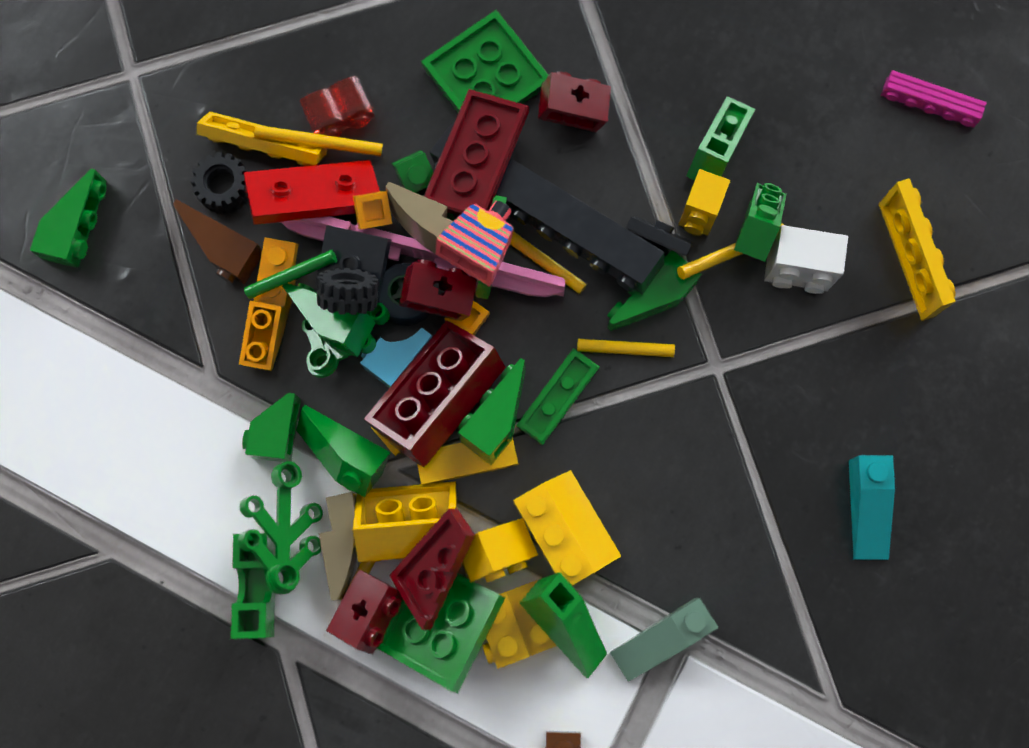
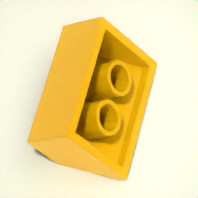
M571 470L540 484L513 500L514 505L524 519L526 526L554 574L560 572L571 585L578 583L622 557Z
M456 481L427 485L372 488L365 498L357 494L353 535L358 562H378L405 558L449 508H458Z

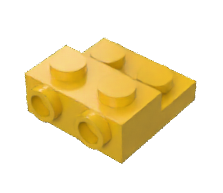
M538 580L499 594L505 597V600L486 636L488 643L482 645L488 663L495 662L497 669L557 646L520 605V601Z

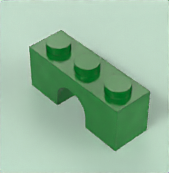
M261 533L262 543L275 556V544L266 533ZM233 534L232 568L237 570L239 589L237 601L232 603L231 639L274 637L275 593L266 584L265 576L267 570L252 551L245 552L239 547L238 538L240 534ZM248 535L247 542L250 546H253L254 540Z

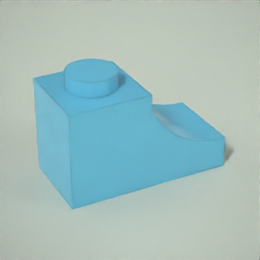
M421 327L413 336L402 341L388 342L380 337L376 342L375 349L371 353H362L361 357L363 360L360 364L366 371L390 388L429 342L432 335Z

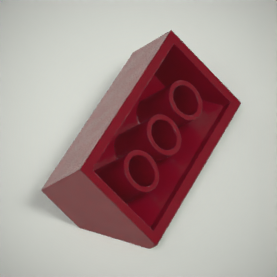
M446 320L366 415L364 420L396 449L424 468L506 367L495 347Z

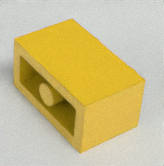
M699 169L678 225L684 227V230L690 234L698 236L705 234L708 236L719 213L730 180Z
M520 518L476 533L463 563L471 582L485 578L486 583L506 576L505 569L508 570L510 575L527 568L526 561L538 556L524 519Z

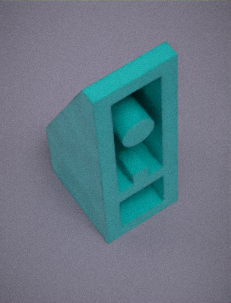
M859 455L849 460L853 560H889L895 496L893 455Z

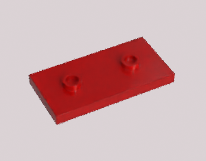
M371 160L244 172V182L254 225L356 214L353 196L380 192Z

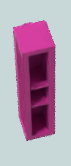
M893 70L887 77L881 96L886 97L890 101H898L908 107L922 109L928 114H936L946 120L960 122L966 127H975L978 124L987 103Z

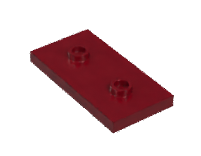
M468 89L424 197L447 206V213L460 216L472 204H477L488 211L528 116L529 107Z

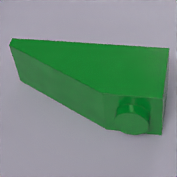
M727 96L701 142L686 177L695 181L699 169L722 177L755 109Z
M304 405L296 431L337 483L365 498L382 476L390 452L309 406Z

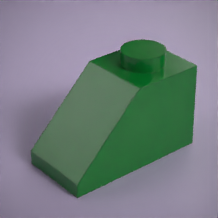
M287 393L250 421L249 430H245L242 439V447L246 449L245 455L253 459L279 462L292 461L301 399L296 394Z

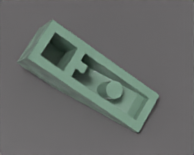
M693 598L610 651V654L629 682L690 647L719 627L701 599Z

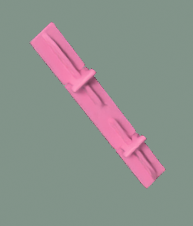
M320 217L281 222L288 230L319 241H324L326 225L392 239L388 259L399 261L400 255L403 254L435 262L437 268L445 270L458 268L425 248L416 239L375 228L360 230L358 229V224L353 225L345 220L333 217ZM505 262L501 263L492 283L494 287L529 296L549 297L559 295L564 297L565 280L562 277ZM477 279L476 288H475V295H476V289H477L478 279Z

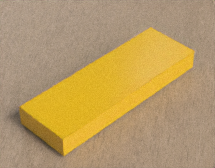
M512 437V441L492 465L461 442L441 447L424 468L419 464L417 466L421 485H427L517 466L518 460Z

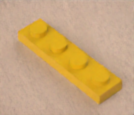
M209 112L197 122L196 134L208 137L210 141L235 144L243 150L254 149L265 152L273 158H288L304 166L317 165L327 153V148L254 138L255 125L259 124Z

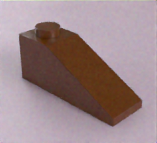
M176 199L173 206L209 261L217 268L216 275L231 284L237 280L245 285L261 260L262 249L260 246Z

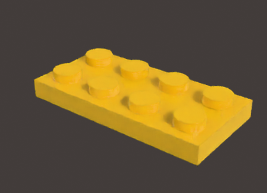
M909 178L898 181L880 201L879 206L921 321L934 318L955 303L954 297L956 292L954 284L946 277L943 268V255L933 242L931 223L928 218L924 217L920 207V193L917 188H913Z

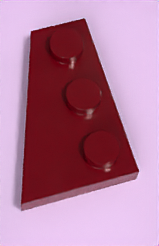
M449 508L389 575L422 630L432 629L475 537L474 532L458 508Z

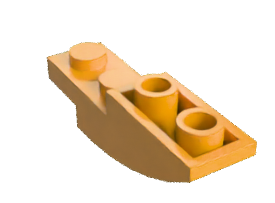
M265 237L257 282L296 264L299 244ZM296 280L289 282V284L295 285ZM282 286L256 296L253 301L249 302L239 365L270 371L273 369L292 299Z

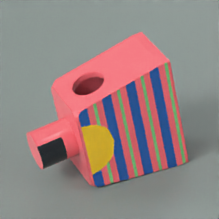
M495 201L488 211L477 204L470 205L438 236L435 254L490 287L512 239L514 228L505 222L511 214V209L501 201Z

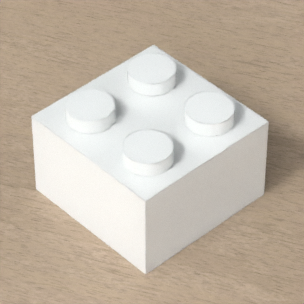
M782 225L767 256L764 281L773 282L772 285L778 288L804 287L806 292L814 294L828 291L844 274L848 236Z

